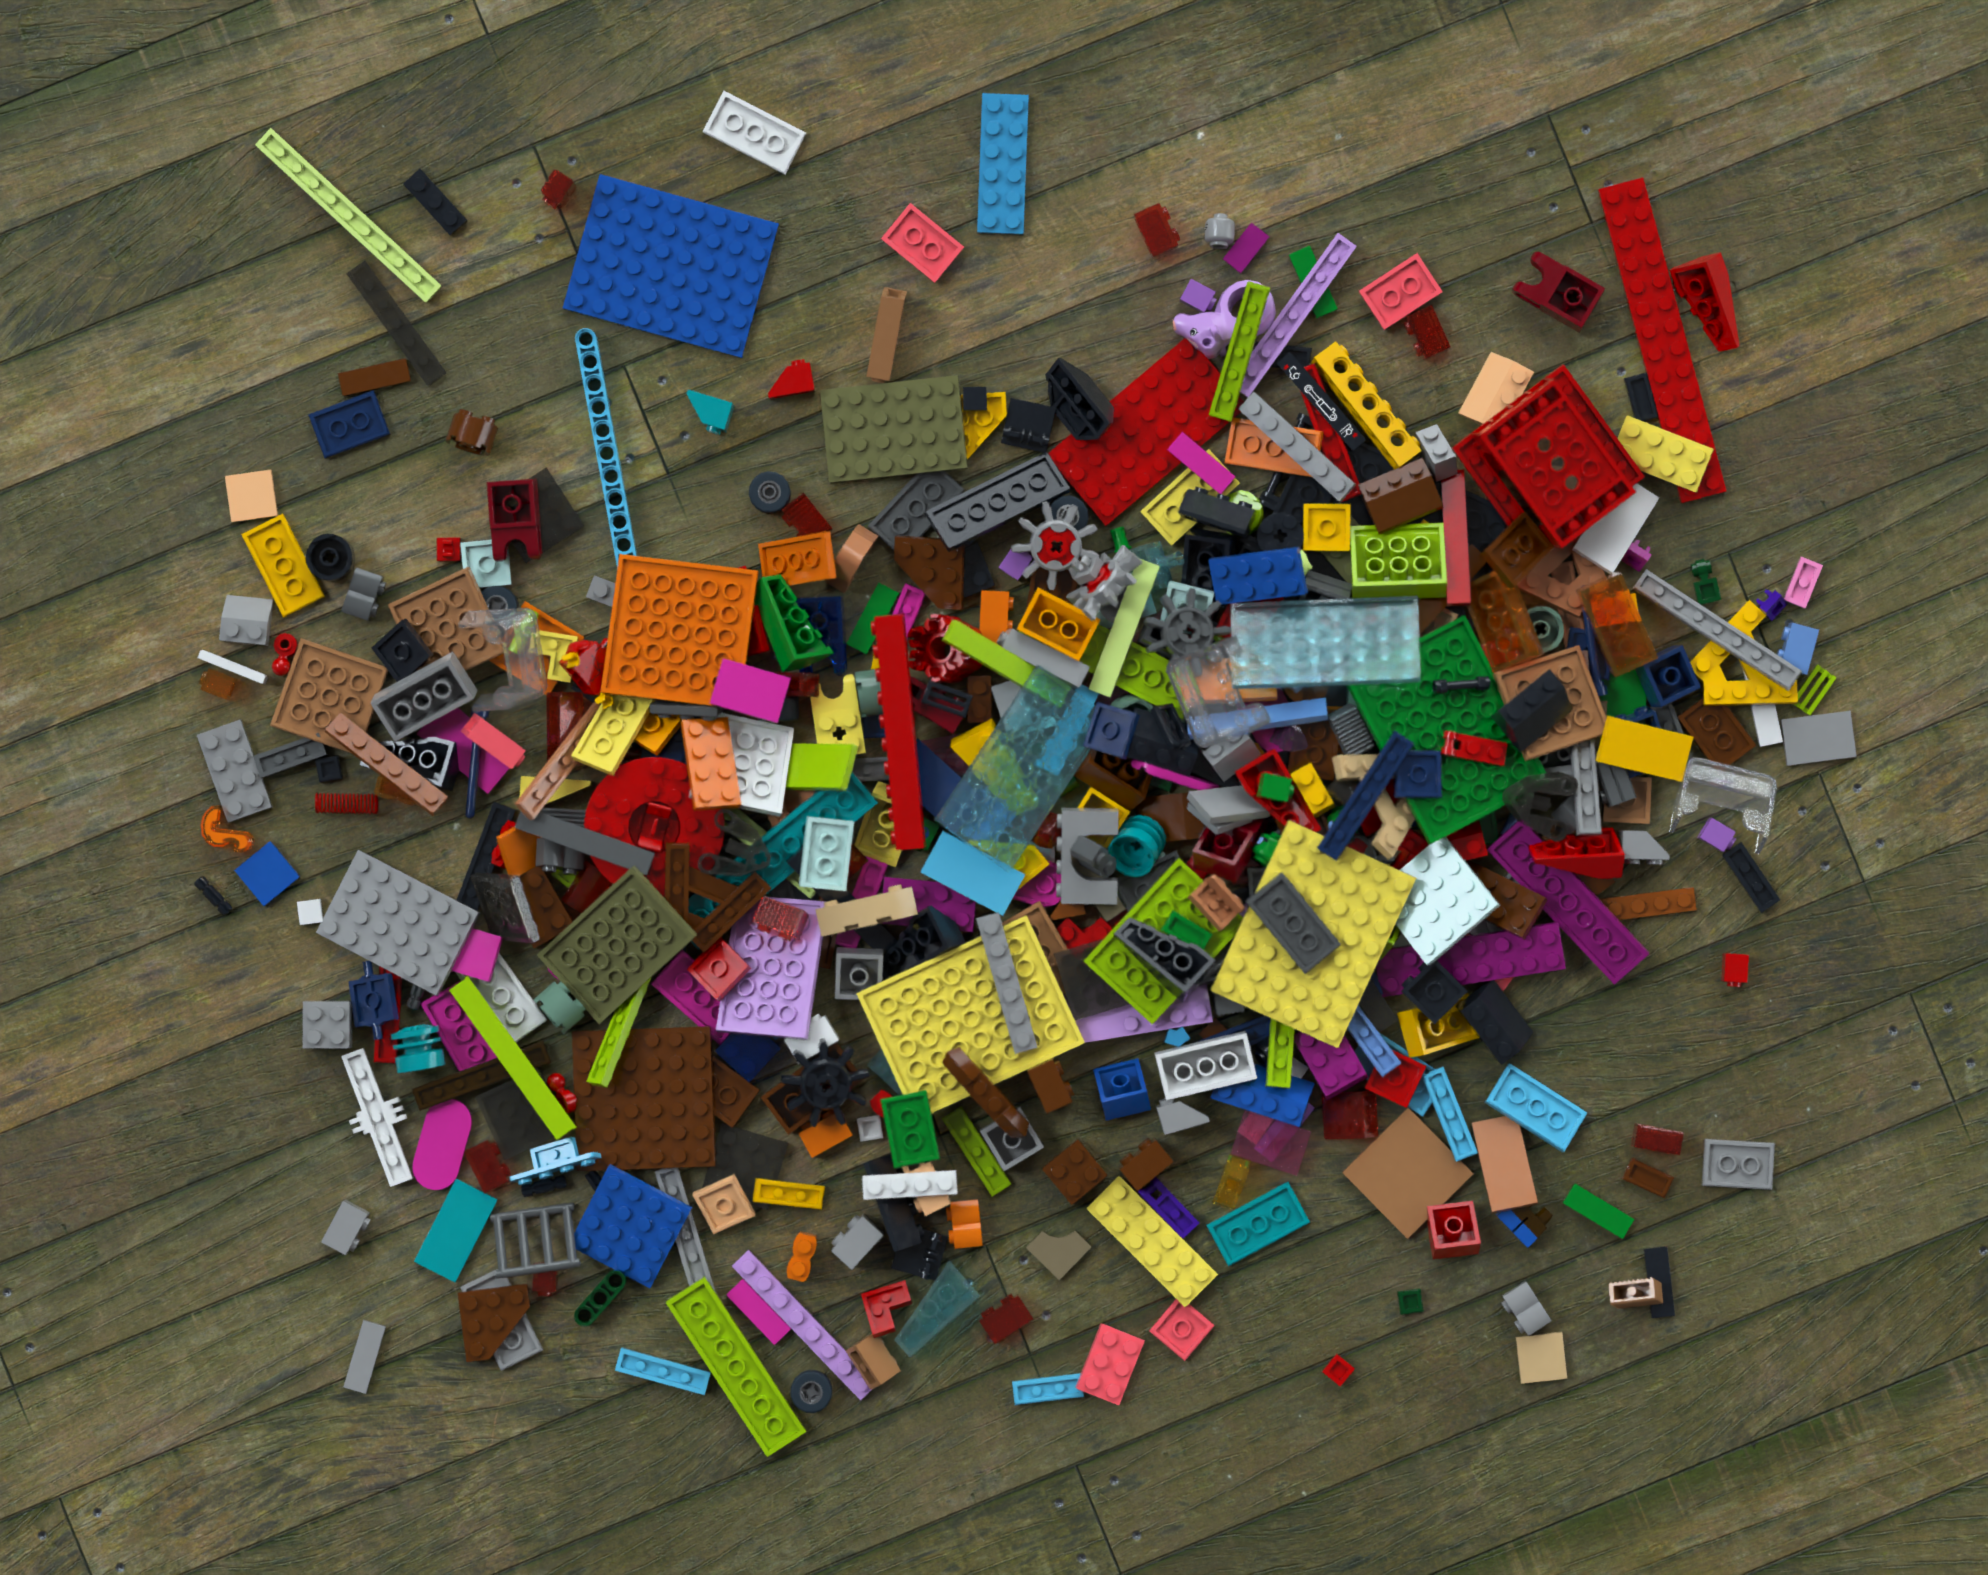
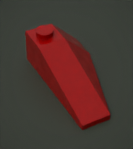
M1721 252L1702 256L1670 269L1669 271L1678 294L1681 298L1685 297L1691 306V313L1694 316L1697 315L1703 323V330L1718 352L1738 348L1740 344L1729 274Z
M1275 748L1263 753L1235 771L1246 793L1282 825L1286 826L1287 821L1290 820L1314 832L1321 830L1319 823L1293 779L1291 782L1294 785L1293 796L1291 799L1288 798V801L1285 803L1256 797L1261 774L1267 773L1292 779Z
M1613 827L1601 828L1602 834L1574 836L1570 834L1566 835L1564 840L1557 841L1551 839L1529 845V852L1536 864L1598 879L1622 877L1625 853Z

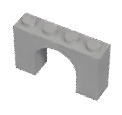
M1062 808V814H1057V828H1062V837H1057V851H1061V860H1057V874H1061V883H1056V897H1061V904H1117V878L1088 877L1081 874L1072 863L1070 849L1079 835H1118V808Z

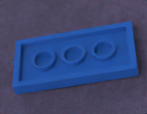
M1299 547L1214 557L1208 560L1215 599L1221 605L1304 595L1308 592Z

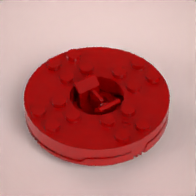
M645 757L629 761L619 766L614 776L608 774L604 777L589 800L584 819V828L655 853L648 875L644 876L663 897H665L666 842L689 843V866L708 873L721 851L725 825L722 809L694 811L692 798H689L690 781L687 765L663 757ZM591 856L598 870L612 884L629 870L628 868Z

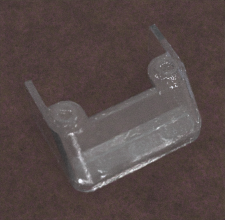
M528 608L468 611L458 623L459 628L482 627L483 637L486 641L492 644L503 645L509 686L499 687L494 694H481L472 706V712L508 710L542 697L547 690V679L536 614Z
M1692 758L1687 762L1682 782H1680L1669 832L1674 833L1682 814L1690 815L1694 813L1700 801L1743 812L1742 823L1744 827L1758 833L1755 853L1760 854L1769 836L1777 782L1772 776L1703 758Z

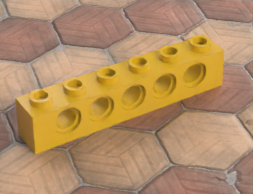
M1335 341L1313 358L1311 364L1315 363L1320 376L1394 470L1407 465L1418 457L1422 451L1419 441L1407 433L1404 422L1400 418L1396 419L1391 412L1390 404L1378 396V390L1375 385L1370 381L1367 382L1361 367L1357 363L1353 364L1349 359L1348 351L1343 345L1339 346ZM1334 365L1343 366L1345 372L1337 373ZM1348 384H1357L1359 391H1351ZM1362 402H1371L1373 409H1365ZM1377 420H1385L1387 422L1388 427H1379L1377 424ZM1391 438H1399L1402 446L1393 445Z

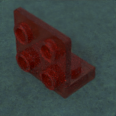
M1370 1090L1342 1092L1329 1100L1322 1093L1325 1139H1366L1378 1137L1376 1093Z

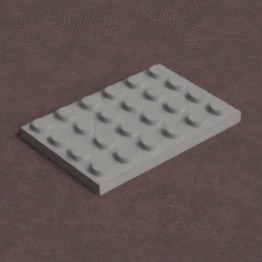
M358 850L316 933L439 996L480 912Z

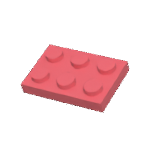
M911 203L881 238L883 242L933 283L938 281L964 249L963 245Z
M1416 253L1358 292L1382 329L1385 330L1443 291L1418 253Z
M1101 1323L1075 1388L1120 1405L1145 1340Z

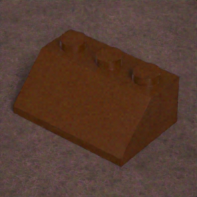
M1423 458L1358 485L1362 501L1379 535L1444 508Z
M1086 748L1080 756L1073 775L1129 812L1145 799L1152 775L1144 771V768L1138 770L1131 766L1133 758L1126 757V759H1122Z

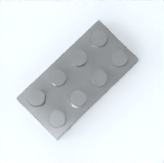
M241 719L197 735L228 823L273 807L263 778H260L253 757L254 753Z

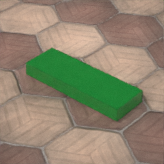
M1310 245L1288 255L1300 283L1304 281L1317 262ZM1328 287L1312 308L1316 319L1338 309Z
M878 583L846 644L867 655L876 638V635L872 636L871 622L875 621V616L889 614L899 593Z
M1575 1183L1562 1202L1622 1239L1635 1220Z

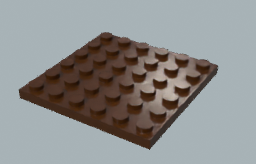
M711 1026L630 1029L629 1037L626 1039L621 1057L616 1064L612 1079L607 1088L586 1082L607 1030L572 1031L574 1094L577 1098L575 1109L576 1144L579 1156L590 1152L601 1153V1158L596 1159L595 1164L582 1167L581 1164L577 1165V1171L607 1170L610 1164L621 1170L716 1166Z

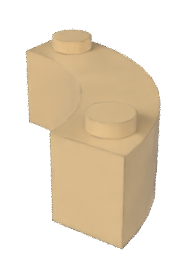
M902 885L888 887L889 892L840 904H838L837 899L824 902L823 908L815 909L821 936L918 914L912 887L902 889Z

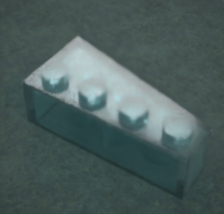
M948 1261L928 1293L921 1300L919 1306L895 1338V1341L910 1358H913L982 1297L952 1261Z

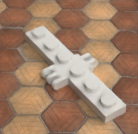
M364 1048L341 1056L362 1110L356 1113L357 1118L349 1120L350 1125L357 1122L360 1123L359 1127L352 1129L353 1134L359 1131H363L364 1135L367 1133L371 1134L390 1187L413 1179L393 1126L394 1123L407 1119L406 1114L396 1116V1112L404 1110L403 1105L393 1108L392 1105L400 1102V1097L384 1102Z

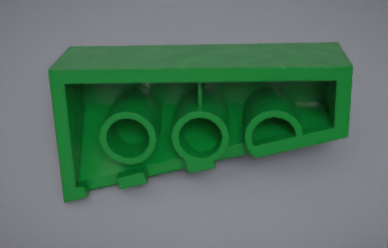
M780 574L759 579L756 588L755 605L759 606L761 620L782 672H788L808 667L831 656L833 651L829 646H825L821 640L823 636L818 629L814 630L808 621L809 615L798 606L796 596Z

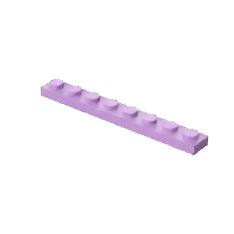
M1339 233L1334 237L1253 350L1240 392L1247 398L1357 247Z
M750 1250L744 1253L732 1265L740 1276L860 1400L871 1391L846 1353V1350Z

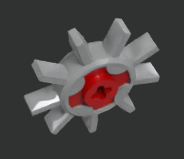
M1047 501L1042 502V512L1045 516V521L1038 526H1034L1028 519L1020 517L1018 522L1024 529L1032 533L1030 543L1011 545V551L1015 553L1031 552L1034 560L1022 572L1026 579L1032 576L1039 567H1042L1049 571L1047 579L1048 589L1054 590L1057 584L1056 576L1058 571L1067 569L1072 578H1075L1077 571L1072 568L1074 559L1084 555L1090 559L1099 557L1093 550L1083 549L1081 541L1083 537L1092 535L1098 530L1096 525H1087L1080 530H1076L1071 525L1073 518L1077 514L1078 507L1072 504L1067 509L1065 518L1060 520L1053 519L1052 508ZM1052 541H1061L1059 543V550H1056L1055 548L1051 549L1053 547L1051 544Z
M1125 545L1121 546L1113 559L1105 552L1102 553L1100 559L1104 563L1097 578L1082 584L1079 589L1067 594L1066 598L1073 606L1083 610V613L1091 621L1096 619L1100 608L1108 604L1114 607L1118 605L1117 597L1124 590L1125 586L1133 585L1137 581L1130 572L1141 565L1142 561Z

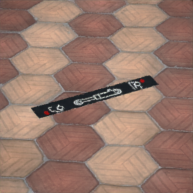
M1291 352L1277 362L1279 367L1353 451L1366 440Z

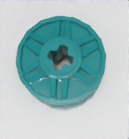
M1136 815L1126 819L1118 830V835H1115L1108 847V853L1116 859V870L1131 877L1144 876L1150 872L1166 846L1164 829L1157 821L1147 816Z
M416 1025L402 1028L398 1032L390 1034L391 1040L402 1039L403 1042L392 1045L393 1049H404V1054L395 1058L397 1073L422 1070L446 1064L443 1049H432L431 1045L441 1041V1037L430 1038V1033L440 1031L439 1025Z

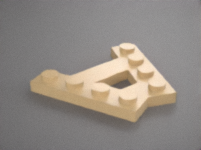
M1378 754L1337 755L1333 757L1337 780L1361 781ZM1384 789L1373 805L1383 824L1371 844L1389 859L1396 853L1415 817L1405 798H1398L1395 804H1393L1386 789Z

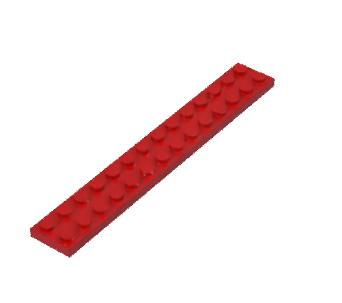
M1644 178L1598 189L1600 202L1645 371L1650 382L1660 427L1714 449L1697 492L1676 485L1680 503L1726 492Z

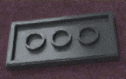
M945 471L916 474L874 518L868 527L894 550L895 536L922 537L932 526L925 516L926 511L962 494L965 489Z
M1280 872L1245 901L1304 974L1341 945L1283 872Z

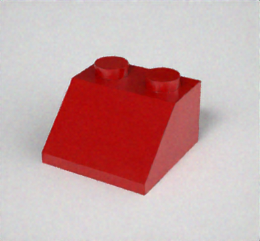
M1479 819L1446 836L1465 861L1488 855Z
M1473 1201L1427 1206L1428 1233L1433 1260L1479 1254L1481 1241Z

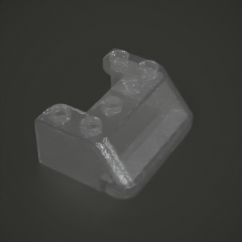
M1237 635L1177 657L1167 664V674L1193 739L1198 746L1203 748L1245 735L1271 722L1267 710L1262 704L1253 703L1245 706L1228 663L1237 660L1242 653Z

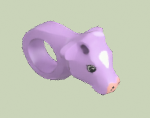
M1251 280L1239 281L1229 286L1221 294L1215 312L1211 311L1194 315L1177 314L1173 320V330L1176 334L1186 338L1195 349L1202 352L1208 359L1216 358L1219 354L1221 357L1226 356V346L1230 343L1237 319L1231 315L1232 307L1238 300L1243 298L1247 282ZM1270 292L1257 336L1265 333L1275 319L1274 298Z

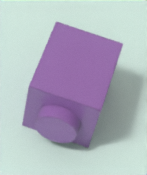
M1191 279L1179 301L1200 313H1205L1206 309L1212 310L1217 299L1213 297L1215 291Z
M1010 549L1000 564L999 569L1018 581L1024 569L1033 559L1030 555L1031 552L1015 553Z
M1708 818L1697 837L1720 852H1724L1725 849L1730 850L1736 840L1733 837L1735 831L1713 818Z

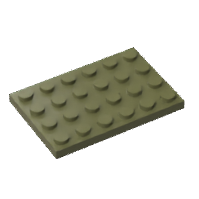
M958 375L820 390L829 483L968 468Z
M634 865L539 952L537 956L600 1024L696 937L697 934Z

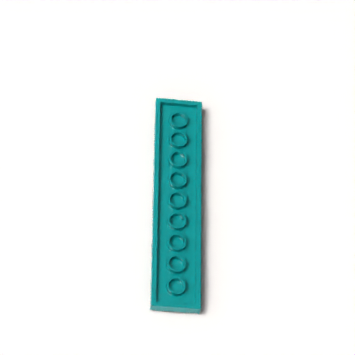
M851 772L846 791L818 790L714 876L739 886L755 870L771 886V889L767 892L769 893L794 872L793 868L786 861L804 843L807 816L855 822L878 802L856 775ZM693 892L688 897V912L705 918L720 903ZM691 940L692 944L699 950L700 948Z

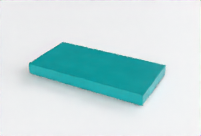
M456 1178L414 1262L456 1282L498 1199Z
M1287 1181L1206 1226L1227 1265L1230 1266L1305 1226L1310 1221Z

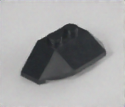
M1058 358L1045 374L1046 381H1048L1050 406L1056 407L1055 414L1076 440H1100L1113 424V405L1088 374L1066 360Z

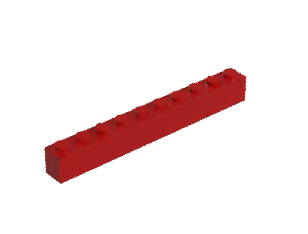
M905 614L875 616V621L871 622L872 636L876 635L877 645H873L874 659H878L879 668H875L876 682L881 684V691H878L877 695L879 706L883 705V715H880V727L885 729L886 738H882L883 752H887L888 761H884L885 775H889L890 784L886 785L887 798H891L892 808L888 809L889 821L894 822V831H891V843L896 845V850L925 848L926 838Z

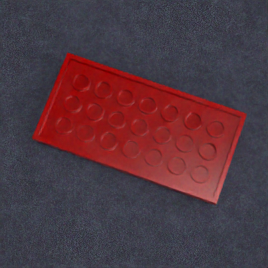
M1184 338L1109 401L1114 407L1113 424L1100 440H1076L1070 434L1048 453L1059 472L1105 526L1182 463L1167 450L1182 432L1201 447L1230 422L1209 415L1220 373L1202 352L1195 349ZM1240 396L1234 412V418L1241 413L1239 408L1244 403Z

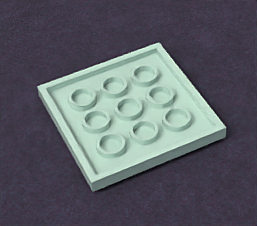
M1446 836L1428 845L1400 869V871L1415 877L1416 880L1396 921V926L1429 966L1500 906Z

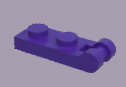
M1154 1177L1145 1188L1142 1187L1138 1191L1182 1239L1199 1224L1198 1220L1157 1177ZM1158 1189L1162 1194L1155 1200L1151 1194Z

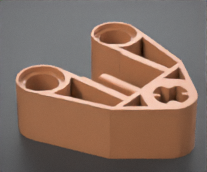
M858 524L834 561L836 578L827 579L824 582L845 593L864 557L870 552L876 542L878 535Z

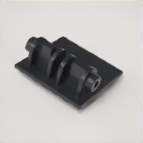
M1011 398L1001 443L1044 453L1047 452L1056 407Z
M923 1229L925 1237L921 1238L922 1243L896 1251L891 1268L920 1276L923 1279L936 1281L948 1236Z

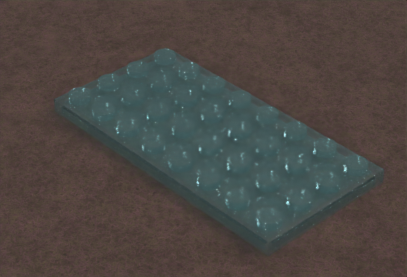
M1418 596L1231 603L1232 689L1421 682Z
M1036 665L936 816L935 821L1003 870L1010 873L1091 750L1084 747L1083 744L1096 706L1042 666Z

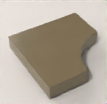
M1041 1231L1026 1248L1060 1280L1092 1246L1076 1231L1062 1237L1050 1236Z

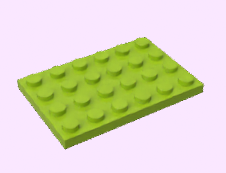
M1179 858L1084 959V962L1152 1025L1177 997L1169 992L1114 936V933L1130 917L1166 934L1160 929L1171 911L1174 910L1213 934L1204 951L1214 958L1235 936L1243 919L1240 914H1237L1223 930L1218 931L1188 899V896L1203 880Z

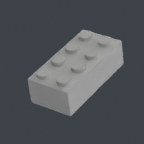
M451 652L374 694L370 704L394 742L473 700L477 689L454 652Z

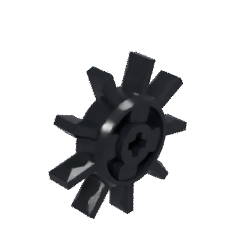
M825 1038L819 1041L820 1057L809 1061L802 1052L796 1049L793 1055L796 1061L804 1067L800 1076L781 1075L780 1080L781 1083L786 1085H798L801 1094L791 1099L786 1104L789 1111H792L805 1102L813 1107L810 1115V1125L812 1127H816L822 1110L831 1109L834 1111L836 1120L841 1125L845 1124V1115L840 1109V1105L849 1099L856 1104L865 1106L866 1099L861 1094L851 1091L853 1081L870 1077L868 1069L848 1072L845 1064L853 1056V1047L849 1045L838 1059L828 1057V1045ZM828 1079L830 1085L826 1084L822 1087L821 1082H826Z

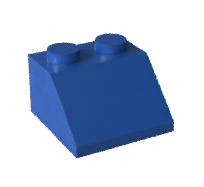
M1138 1058L1093 1069L1106 1121L1151 1110Z

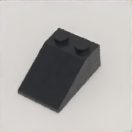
M1195 528L1185 534L1181 583L1214 591L1208 560L1214 557L1236 555L1237 535ZM1215 593L1212 603L1216 602ZM1226 604L1220 605L1219 608H1225Z

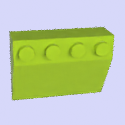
M1443 523L1404 524L1380 535L1375 525L1350 526L1353 600L1446 597L1447 576Z

